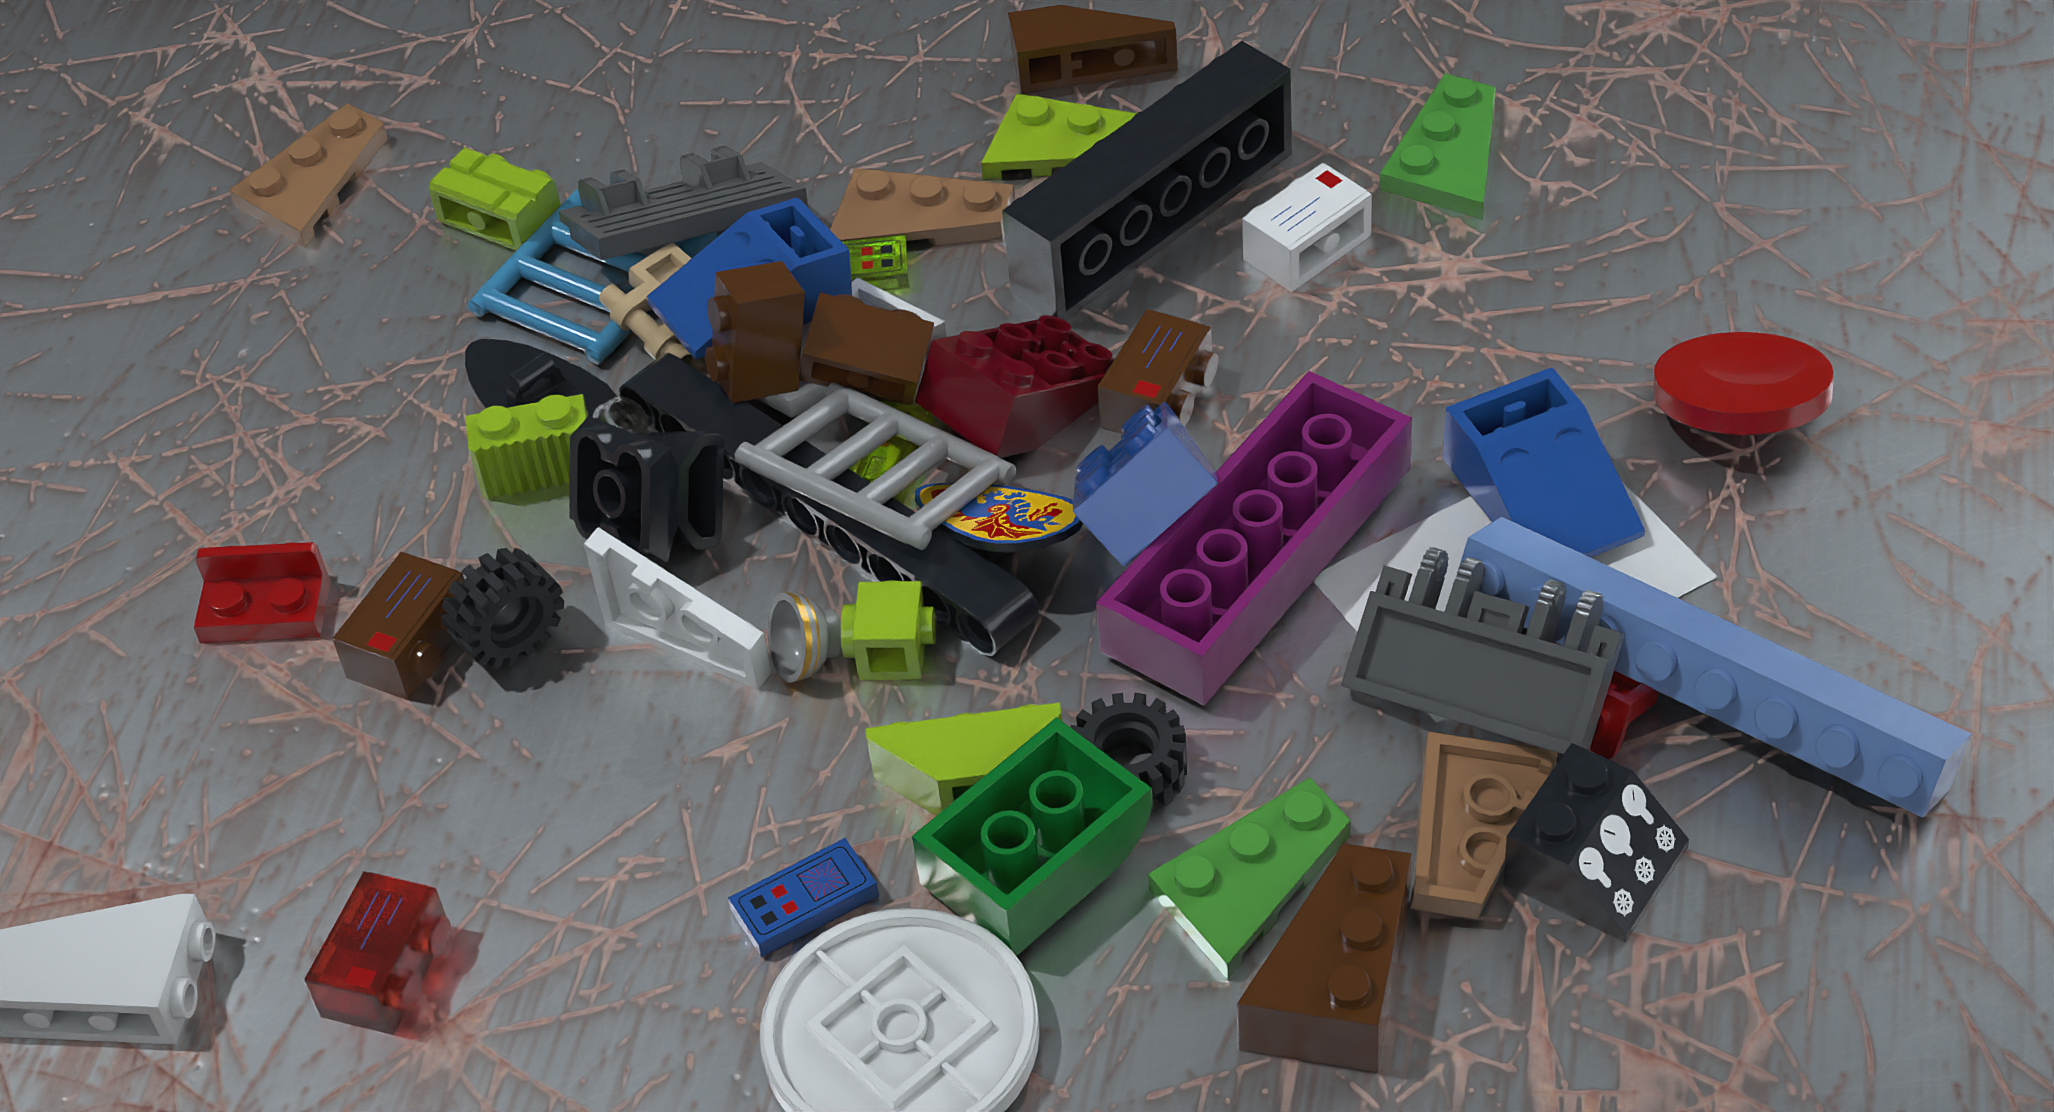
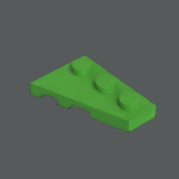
M1445 73L1380 172L1379 190L1483 220L1496 87Z
M1308 778L1148 873L1149 890L1228 980L1242 964L1243 953L1259 935L1265 937L1278 922V912L1297 890L1306 889L1340 849L1342 844L1350 837L1351 820L1311 778Z

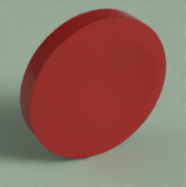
M1758 332L1716 333L1689 339L1664 352L1654 366L1653 393L1657 405L1663 412L1688 426L1724 434H1767L1802 426L1822 415L1830 406L1833 398L1834 370L1831 362L1819 350L1792 338Z

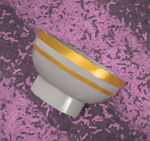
M783 592L776 595L768 616L769 650L774 667L781 679L791 683L809 678L819 671L826 659L837 658L842 649L841 621L836 611L831 608L821 609L814 600L798 593Z

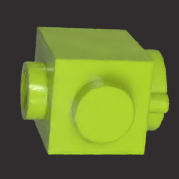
M889 580L884 582H858L856 603L844 604L842 607L841 647L843 657L855 658L859 680H921L925 644H935L936 641L935 607L924 606L921 581Z

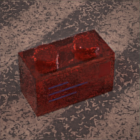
M363 871L304 978L320 1018L394 1035L405 1012L412 1011L416 1006L422 990V980L434 957H439L444 952L450 938V921L445 914L436 888Z

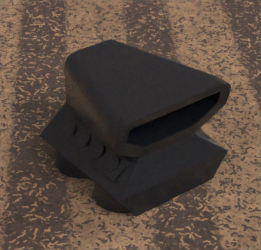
M588 416L570 436L569 518L574 521L577 530L586 540L599 527L643 556L651 555L665 562H668L674 538L699 550L715 547L722 538L724 439L721 435L709 430L633 433Z

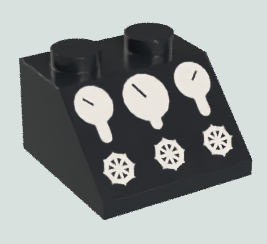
M1571 743L1506 837L1503 884L1626 943L1687 850L1689 838L1633 770Z

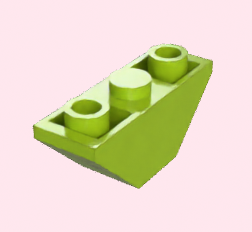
M1060 702L1042 705L1028 704L1012 709L975 714L961 713L952 717L915 722L901 721L885 726L865 728L873 777L937 816L1054 718L1057 717L1062 721Z

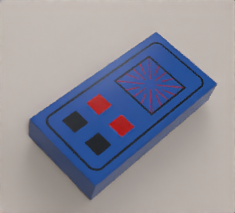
M843 838L728 897L731 912L762 958L879 897V891L875 879L847 839Z

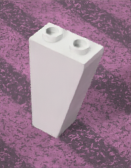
M177 894L0 929V1037L177 1045L185 1018L192 1017L196 1008L198 996L196 983L203 962L211 959L215 948V929L213 923L207 921L196 895Z

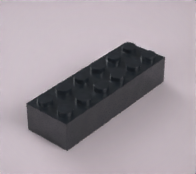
M1241 41L1221 56L1213 59L1210 64L1186 81L1176 85L1169 93L1148 108L1138 112L1131 120L1107 137L1097 141L1090 149L1066 166L1056 170L1049 178L1028 193L1015 199L1008 207L1002 210L1011 295L1042 316H1055L1066 321L1292 154L1291 69Z

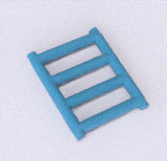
M577 188L480 287L476 294L468 301L467 308L477 317H482L486 312H490L581 349L591 363L600 365L632 332L631 329L624 331L611 320L599 333L505 295L523 277L610 312L599 301V295L606 286L542 262L539 259L554 243L629 272V268L648 257L645 254L633 252L600 260L572 240L569 227L560 222L559 211L577 206L583 207ZM714 232L674 243L680 245L679 248L690 258H693L716 239L718 234Z

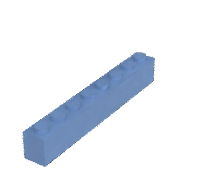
M1504 517L1498 518L1468 537L1460 565L1466 557L1482 560L1485 576L1480 587L1481 593L1530 607L1524 628L1528 629L1535 604L1539 598L1538 595L1547 580L1561 582L1566 586V599L1553 640L1564 646L1576 605L1585 590L1601 593L1604 596V609L1599 620V626L1625 634L1614 671L1637 682L1644 683L1658 692L1922 818L1949 792L1971 738V733Z

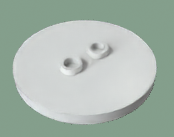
M915 908L888 909L854 917L828 929L811 940L793 956L776 978L767 996L760 1023V1046L765 1071L772 1091L785 1112H1005L1020 1094L1030 1076L1038 1051L1040 1035L1034 989L1022 963L1012 950L990 931L972 921L942 911Z

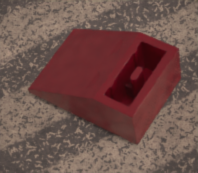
M1044 315L1040 316L1037 320L1016 324L1003 323L999 327L981 331H963L959 335L932 340L915 403L977 447L1000 458L1036 450L1098 403L1097 386L1115 359L1112 358L1113 354L1109 349L1099 344L1088 342L1073 332L1071 325L1067 321L1055 316Z

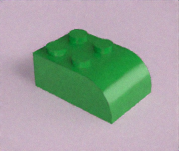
M1056 717L912 835L919 882L960 917L978 924L998 937L1017 956L1107 879L1124 862L1139 841L1147 825L1152 808V788Z

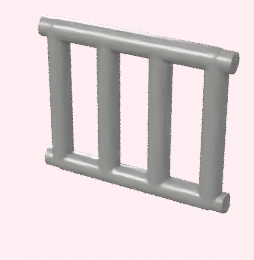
M835 382L828 386L823 400L755 446L748 442H743L735 452V460L749 467L752 471L920 550L926 548L930 542L932 531L996 481L1007 485L1016 473L1015 465L1002 460L999 456ZM846 412L870 423L806 469L782 458L783 455ZM895 435L920 446L858 493L832 481ZM945 458L971 470L909 518L883 506L884 503Z

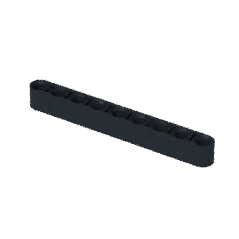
M663 353L619 388L621 400L627 411L637 422L651 432L709 430L721 435L724 439V481L874 582L889 580L921 581L924 606L935 607L936 623L978 652L987 656H993L1038 616L1039 608L1037 601L1020 580L964 543L955 540L941 528L937 527L932 531L930 542L925 549L920 550L738 463L735 460V452L743 442H748L755 446L783 427V425L746 401L732 403L720 384L713 382L711 378L671 353ZM805 440L783 455L782 458L806 469L825 456L826 453ZM847 469L832 480L856 493L870 484L869 481L850 469ZM893 497L883 504V506L908 518L915 513V511Z

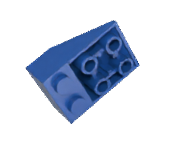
M798 197L745 213L647 295V304L695 359L705 356L707 347L712 346L713 329L708 318L707 303L710 297H714L715 272L783 261L805 292L803 324H807L812 321L820 292L832 296L839 294L852 296L850 252Z
M1553 367L1445 407L1442 459L1491 522L1504 517L1590 558L1645 536V528L1585 405Z
M1165 401L1154 411L1148 404L1144 405L1122 425L1121 430L1124 433L1121 436V440L1108 451L1103 445L1098 446L1076 467L1079 473L1075 477L1073 513L1123 567L1218 484L1215 470Z

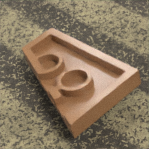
M349 103L345 104L232 187L229 192L234 206L306 248L315 236L313 226L321 215L330 216L339 204L337 194L346 182L357 180L387 141L388 137L384 123Z
M855 168L830 231L847 248L877 244L878 252H881V246L892 245V251L898 250V241L885 240H899L901 242L929 239L935 246L1001 239L1004 235L1002 210L1015 200L1014 185Z
M1435 732L1427 733L1423 754L1410 909L1473 919L1479 918L1505 867L1506 837L1554 769L1559 753L1547 749Z

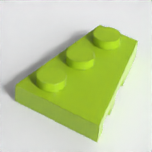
M1016 93L981 162L982 179H1002V170L1031 169L1032 177L1051 176L1053 168L1066 166L1090 149L1097 141L1104 139L1131 120L1137 113Z

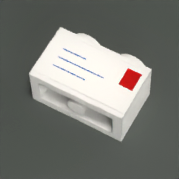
M1324 163L1320 164L1303 177L1295 179L1287 188L1264 204L1253 208L1248 215L1242 218L1243 260L1290 292L1295 291L1371 237L1372 194Z

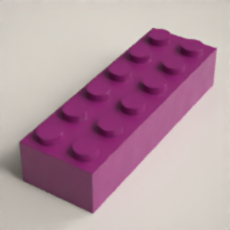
M1308 371L1216 471L1218 484L1152 541L1097 600L1096 609L1100 652L1205 706L1411 469L1412 417Z

